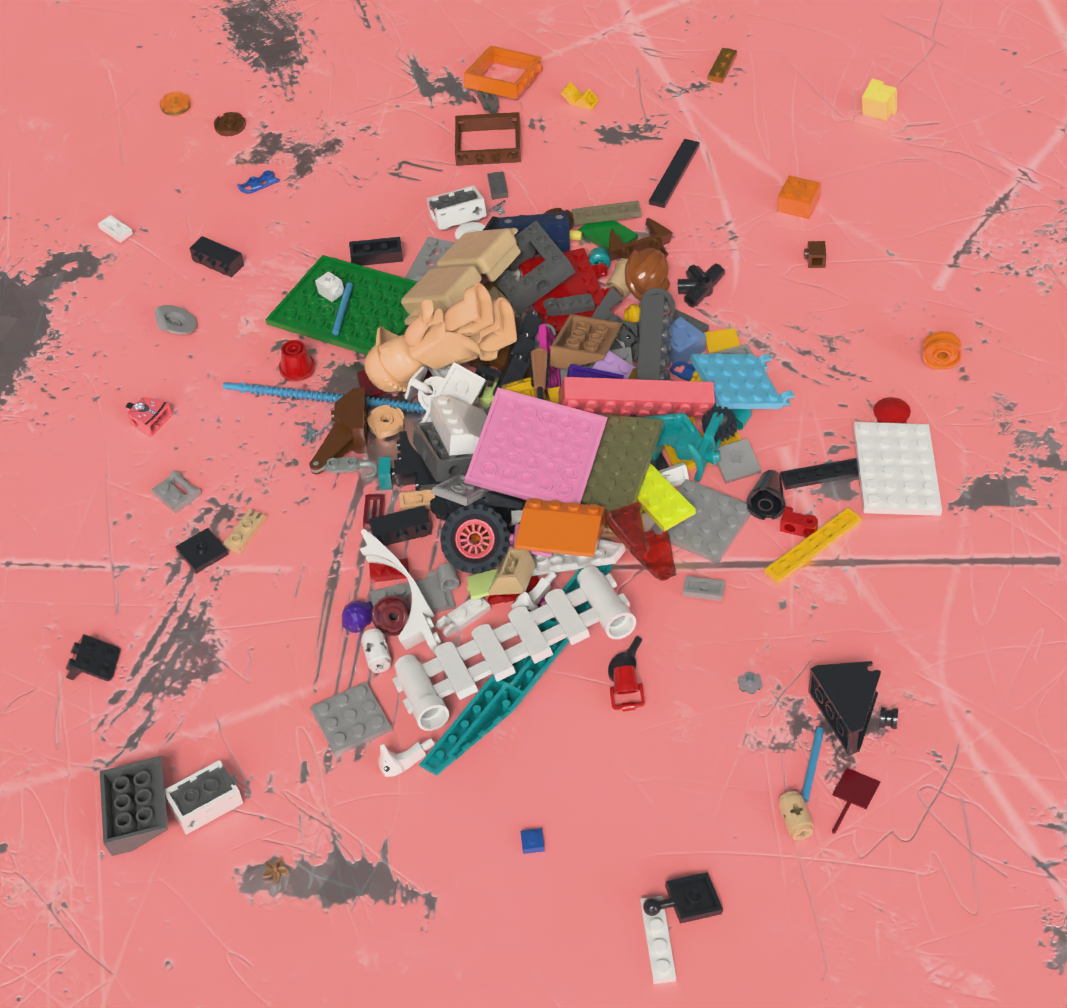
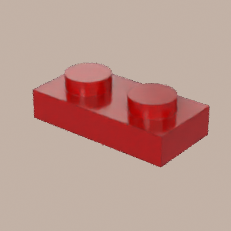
M408 558L398 559L409 573ZM369 563L371 583L407 578L391 566Z

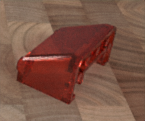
M639 502L608 512L605 516L607 526L628 551L655 578L665 581L670 577L676 576L670 536L667 531H662V535L655 534L654 530L645 532L642 513H644L643 506Z

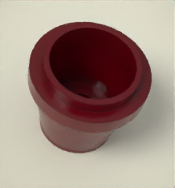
M386 596L380 599L373 607L372 622L375 628L379 629L384 635H399L408 621L411 608L400 597ZM390 613H395L397 615V618L395 620H390Z

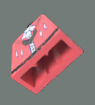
M142 397L136 404L128 402L125 406V411L128 413L131 425L150 438L172 416L169 403L148 397Z

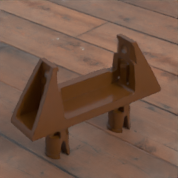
M648 217L645 225L649 229L650 236L624 244L612 228L609 235L608 250L611 261L619 258L628 259L634 250L640 252L647 248L658 249L667 257L668 252L663 245L670 243L673 233Z

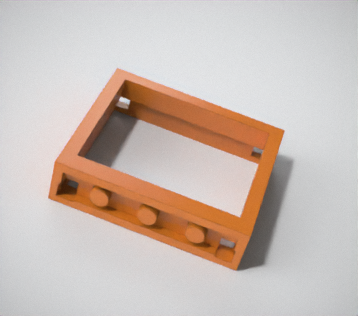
M490 45L464 72V87L516 99L536 76L541 73L543 66H541L542 57ZM493 63L526 70L515 83L482 76Z

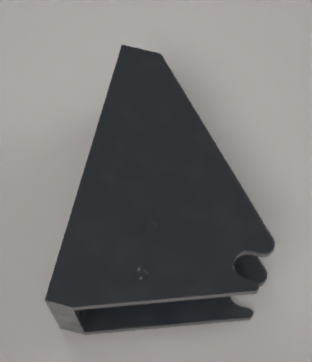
M872 661L817 665L810 668L808 692L848 756L860 752L878 697L876 688L881 671H869L867 669L873 665Z

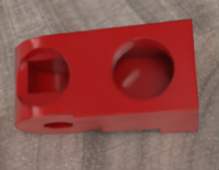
M785 507L781 518L780 532L808 537L817 531L818 519L814 515L795 513L792 507Z

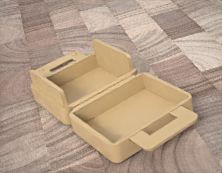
M504 228L464 233L437 261L436 265L438 268L430 269L401 299V304L407 313L410 314L404 321L405 325H410L421 313V303L425 300L432 301L434 311L441 309L443 312H447L451 306L464 299V292L467 288L482 280L481 274L486 273L489 280L494 282L520 254V249L514 237L518 229Z

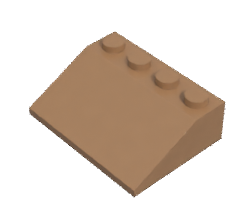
M570 314L551 345L550 366L558 369H568L570 364L581 366L605 359L623 323Z

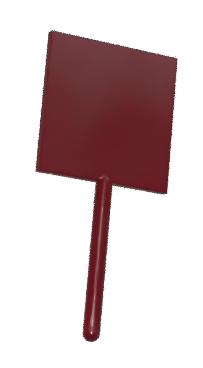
M846 768L832 796L847 801L832 829L833 834L838 830L851 804L867 810L881 781Z

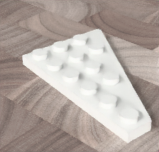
M600 539L594 557L553 553L552 557L531 554L536 563L532 576L549 574L550 571L556 573L589 566L615 564L626 549L624 544Z

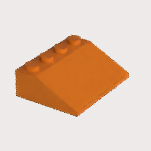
M527 499L521 516L515 549L594 557L605 528V507L596 504L584 505L577 502L564 503L558 500Z

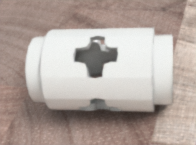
M379 629L365 631L362 635L361 643L369 669L374 673L387 671L391 666V656L385 635Z

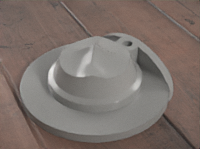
M162 305L155 309L156 325L161 331L184 335L192 333L196 328L197 322L194 316L181 307Z

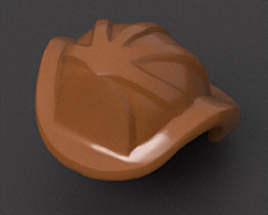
M647 248L640 252L634 250L625 265V282L629 291L639 301L649 289L661 288L666 291L670 286V281L667 278L669 267L665 255L658 249Z

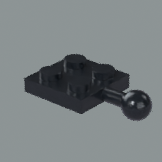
M708 872L668 880L665 883V888L669 899L658 901L656 898H648L643 904V910L649 916H655L660 910L673 907L680 924L721 915L723 912V907Z

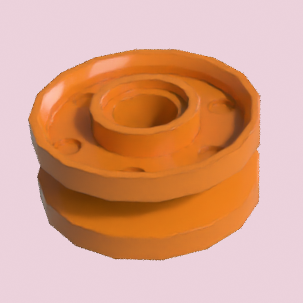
M948 331L935 332L927 336L923 341V360L930 368L945 370L956 366L961 361V341L954 333Z

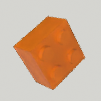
M789 175L778 195L777 212L810 219L820 199L821 182Z

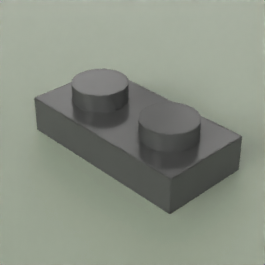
M504 172L487 173L492 200L508 198Z

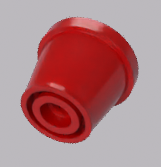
M290 340L284 343L281 347V361L279 363L281 376L289 381H302L310 377L315 370L314 359L309 355L305 344L299 340Z

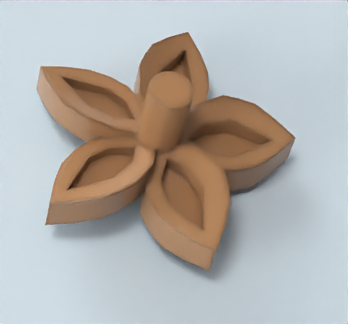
M282 858L276 860L275 864L265 861L266 867L269 870L263 874V878L273 876V880L278 884L280 875L283 876L289 873V870L283 866Z

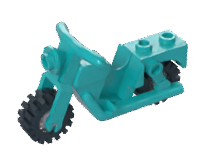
M718 406L717 410L714 407L712 411H706L707 415L704 414L702 419L704 439L689 417L683 412L641 417L662 419L664 423L651 461L657 460L664 449L663 445H669L674 448L678 459L695 460L697 471L694 480L700 482L707 463L709 462L717 466V462H720L718 448L721 442L724 441V438L729 440L730 435L733 437L735 435L734 432H737L735 414L731 409L728 410V407L722 409L721 406Z

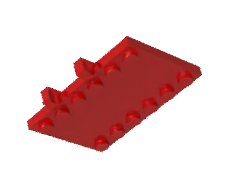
M584 248L562 252L576 272L532 304L534 311L540 313L539 317L543 319L541 324L547 323L555 328V336L559 334L570 314L548 316L546 313L547 308L544 307L543 301L548 298L557 299L590 293L595 304V310L575 313L574 315L592 317L611 289H601L597 280L598 277L607 276L606 264L591 266ZM532 258L520 264L518 269L521 277H524L544 262V258Z

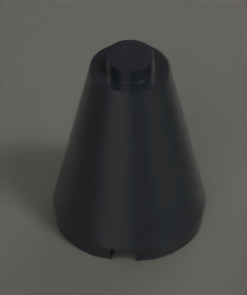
M774 470L765 471L747 497L748 511L760 520H765V518L777 519L785 510L781 476Z

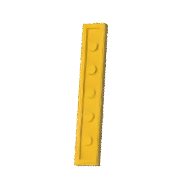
M849 507L766 567L764 574L777 585L862 523V518Z

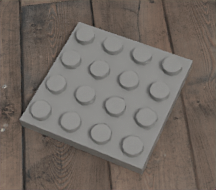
M686 479L678 491L696 509V514L665 532L654 523L649 530V535L719 564L751 516L747 503Z

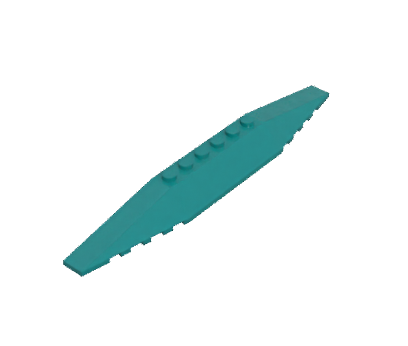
M613 564L595 567L604 575H607ZM584 568L578 569L562 590L565 594L580 588L577 577ZM588 601L574 607L578 615L592 608ZM553 617L537 626L542 633L558 625V622ZM567 637L550 645L553 655L535 664L529 655L512 664L516 673L498 682L492 675L421 761L419 767L438 776L510 715L569 643Z

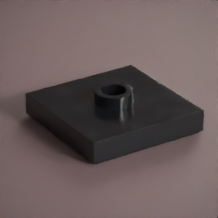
M209 528L175 546L176 551L195 574L229 555L228 550Z

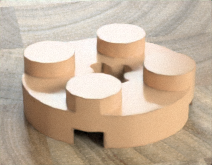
M382 405L371 411L367 422L369 430L377 438L383 439L403 431L405 420L401 409L397 407L396 409L391 408L390 405Z

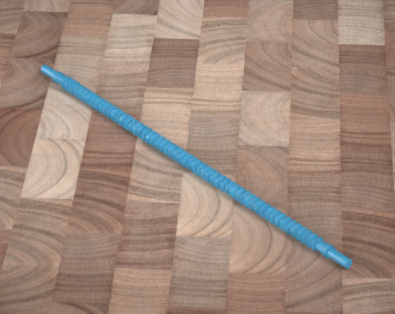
M245 382L240 384L223 383V389L240 391V393L250 392L254 394L255 392L256 395L260 393V395L265 394L268 396L270 394L271 397L274 395L278 397L280 395L281 398L284 396L288 398L290 396L291 399L294 397L298 399L300 397L301 400L304 398L307 401L315 399L316 402L319 400L323 402L325 400L326 403L329 401L334 403V401L336 402L345 395L344 393L342 395L339 393L335 395L334 392L331 394L327 392L325 394L324 391L321 393L316 391L315 393L314 390L310 392L308 389L300 391L299 388L296 390L291 388L290 390L289 387L286 389L284 387L280 389L279 386L276 388L274 386L270 387L269 385L265 387L263 384L261 386L256 384L255 386L254 383L249 385ZM369 396L367 397L368 407L374 408V406L390 405L391 408L397 407L402 409V411L407 410V412H410V410L413 413L415 411L417 413L422 411L423 414L427 412L420 402L416 404L415 401L413 403L411 401L406 403L405 400L403 402L400 400L396 402L395 399L391 401L390 399L385 400V398L380 400L379 397L377 399L375 397H372V399Z

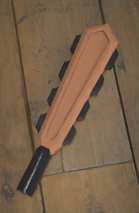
M538 347L529 354L531 386L536 391V398L544 400V390L548 386L547 378H549V371L547 370H549L548 361H550V354L547 350Z

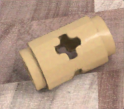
M797 791L783 794L779 798L778 807L785 821L788 834L794 840H803L813 834L814 825L803 797Z

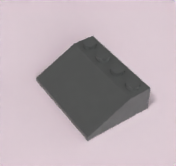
M162 756L100 771L103 844L111 856L134 851L168 830Z

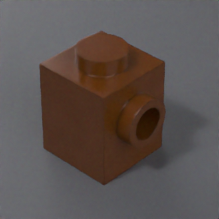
M808 241L807 248H804V259H807L808 268H826L825 241Z

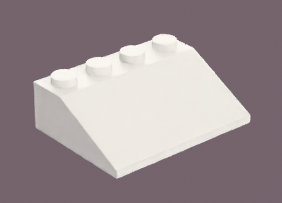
M450 396L432 397L430 419L448 454H473L487 418L485 411Z

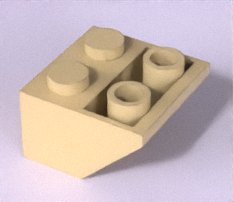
M515 548L508 550L499 563L488 591L489 595L521 594L526 592L536 565L529 550Z

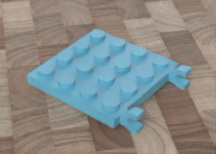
M704 353L692 354L690 357V361L702 382H714V397L717 408L721 406L722 409L724 407H728V409H782L783 406H790L791 403L788 399L795 396L792 390L785 391L779 395L764 370L768 368L765 362L772 360L770 354H763L759 358H756L754 354Z

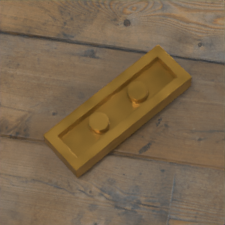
M722 47L708 74V81L724 82L737 57V50Z

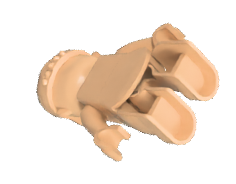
M480 283L467 288L464 292V299L451 306L447 312H443L441 309L434 311L432 301L425 300L421 303V313L407 327L404 335L398 336L382 326L378 327L376 345L368 352L365 358V372L373 385L382 391L406 392L410 379L422 366L438 370L445 366H452L454 362L459 365L477 358L483 361L494 360L497 358L501 348L517 340L513 309L505 298L501 297L491 301L489 292Z

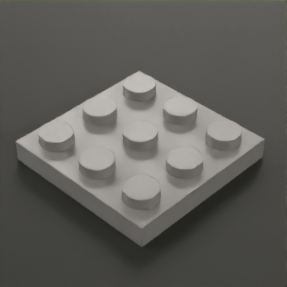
M366 682L310 707L311 713L335 757L392 732L390 723Z

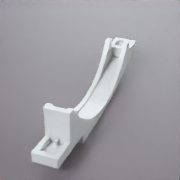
M365 529L361 530L367 546L360 550L363 555H367L365 557L368 563H380L391 566L400 571L409 581L412 592V605L408 621L398 636L401 644L408 650L426 640L429 648L436 655L435 649L442 641L438 633H434L432 630L435 626L431 618L435 617L422 591L397 557L377 538Z

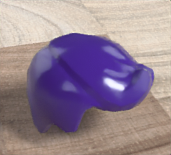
M354 600L345 605L342 611V626L352 633H358L364 627L370 625L372 622V602Z

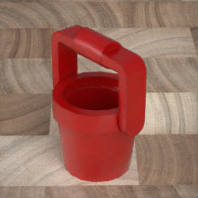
M634 666L614 668V687H610L611 705L614 710L632 711L645 705L643 683L638 684ZM640 691L641 702L622 703V705L615 706L614 694L624 695Z

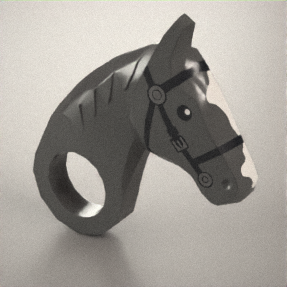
M652 288L644 293L643 296L664 294L666 301H669V313H672V316H674L675 301L669 292L661 288ZM642 297L639 303L638 323L624 321L617 315H611L607 318L608 321L623 323L616 340L623 348L631 347L634 362L639 357Z

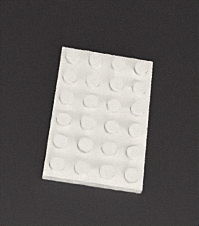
M854 422L853 432L863 513L941 516L942 505L929 424Z

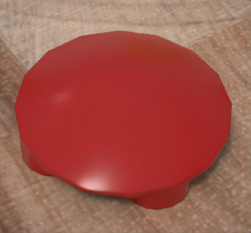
M887 397L875 404L873 412L877 418V423L906 424L910 417L911 409L902 399Z

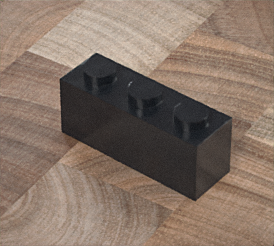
M203 236L189 248L194 262L231 278L244 266L241 252Z
M400 237L349 242L351 263L364 266L403 262Z
M425 505L369 519L371 534L384 546L432 535Z

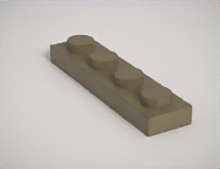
M639 200L575 208L572 209L574 225L641 217Z

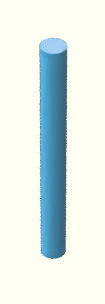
M346 283L332 330L333 335H338L353 287L352 283Z
M822 727L816 728L801 796L805 803L809 802L824 734Z

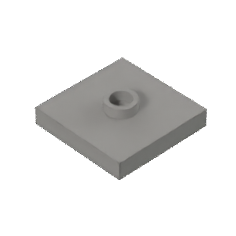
M748 439L718 448L720 462H717V466L725 484L761 473V468Z

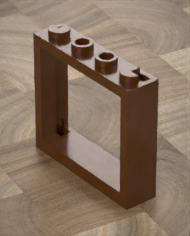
M520 112L455 116L456 166L521 162ZM515 129L516 148L461 151V132Z

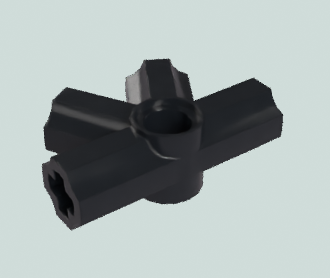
M715 263L704 273L695 264L689 266L686 271L688 279H678V294H686L684 302L694 308L704 297L712 295L713 287L725 275V269L720 264Z

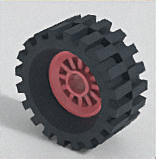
M469 504L452 512L443 524L440 535L441 549L447 561L453 564L455 568L465 573H483L496 567L504 558L509 548L510 534L506 522L494 509L481 504ZM470 525H472V532L468 528ZM475 525H479L477 531H475ZM481 527H483L485 530L482 533H479ZM464 529H466V531H467L469 534L467 535V534L463 533L462 531H463ZM486 532H487L488 535H489V536H487V537H482V535L485 534ZM471 534L479 535V544L473 545L470 543L469 537ZM460 535L467 537V539H460ZM489 539V544L483 542V540ZM460 542H467V544L462 547ZM481 544L487 546V548L484 550ZM469 545L470 548L467 552L464 550V548H466ZM473 547L475 554L470 553ZM477 547L480 548L481 553L477 552Z

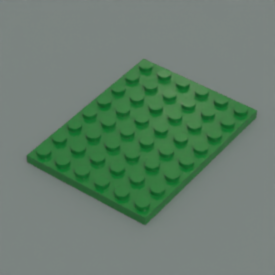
M322 255L269 314L265 321L269 326L367 355L376 345L378 327L382 326L398 336L405 333L409 325H405L404 321L410 314L407 313L401 304V299L417 281ZM327 272L342 280L344 290L346 283L353 284L338 335H333L332 330L343 295L331 302L318 293L315 280Z

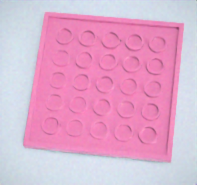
M497 388L464 483L525 500L538 498L545 501L558 500L564 503L577 502L581 504L608 417Z

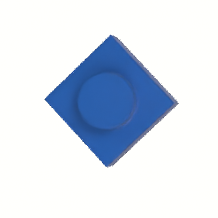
M542 828L520 831L523 854L545 852Z

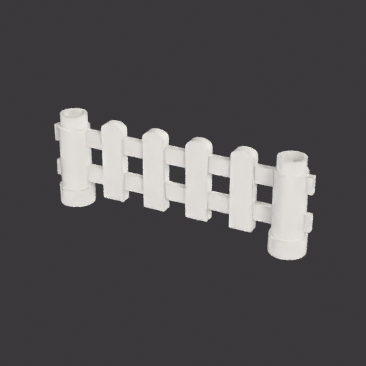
M594 566L586 567L580 571L577 577V581L580 584L579 589L565 594L562 589H554L545 595L546 605L531 612L525 606L517 607L508 614L510 622L492 630L489 624L480 625L471 632L473 640L455 648L452 642H445L435 649L437 657L424 664H421L414 655L400 657L395 663L397 677L393 678L392 681L398 693L404 691L407 698L402 701L408 713H413L418 726L422 730L433 731L439 729L449 718V711L442 699L447 695L455 692L459 700L478 692L474 682L493 674L498 682L516 673L512 664L529 655L535 664L553 655L550 645L566 637L570 644L574 645L590 637L587 627L599 621L608 637L612 639H622L631 634L636 626V618L628 608L630 603L623 593L617 595L613 589L617 587V584L611 574L604 575ZM588 601L592 608L578 615L574 607ZM554 617L558 625L541 633L537 625ZM518 635L521 643L504 651L500 643ZM481 653L485 660L467 669L463 661ZM444 671L447 679L433 685L430 677Z

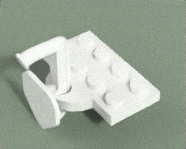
M454 362L445 378L435 376L422 382L427 373V368L422 366L410 379L405 399L412 400L417 390H419L418 400L421 406L427 410L420 423L432 422L430 419L432 397L450 396L474 405L487 380Z

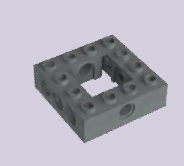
M537 221L515 236L520 254L494 281L519 314L576 272L566 256ZM537 250L545 261L517 281L510 271L516 270L524 261L531 259Z
M433 422L414 424L413 444L435 481L444 482L458 474L466 476L473 454L449 455Z

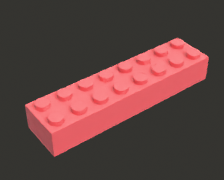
M564 377L558 391V402L560 405L593 414L638 415L644 417L683 412L688 417L702 419L704 414L707 415L706 411L711 410L715 404L714 382Z

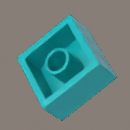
M379 457L378 476L381 490H393L390 457Z

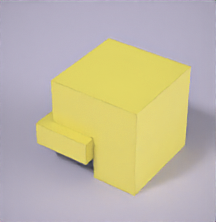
M872 78L862 96L863 115L887 121L890 114L895 115L898 110L897 88L884 85V81Z

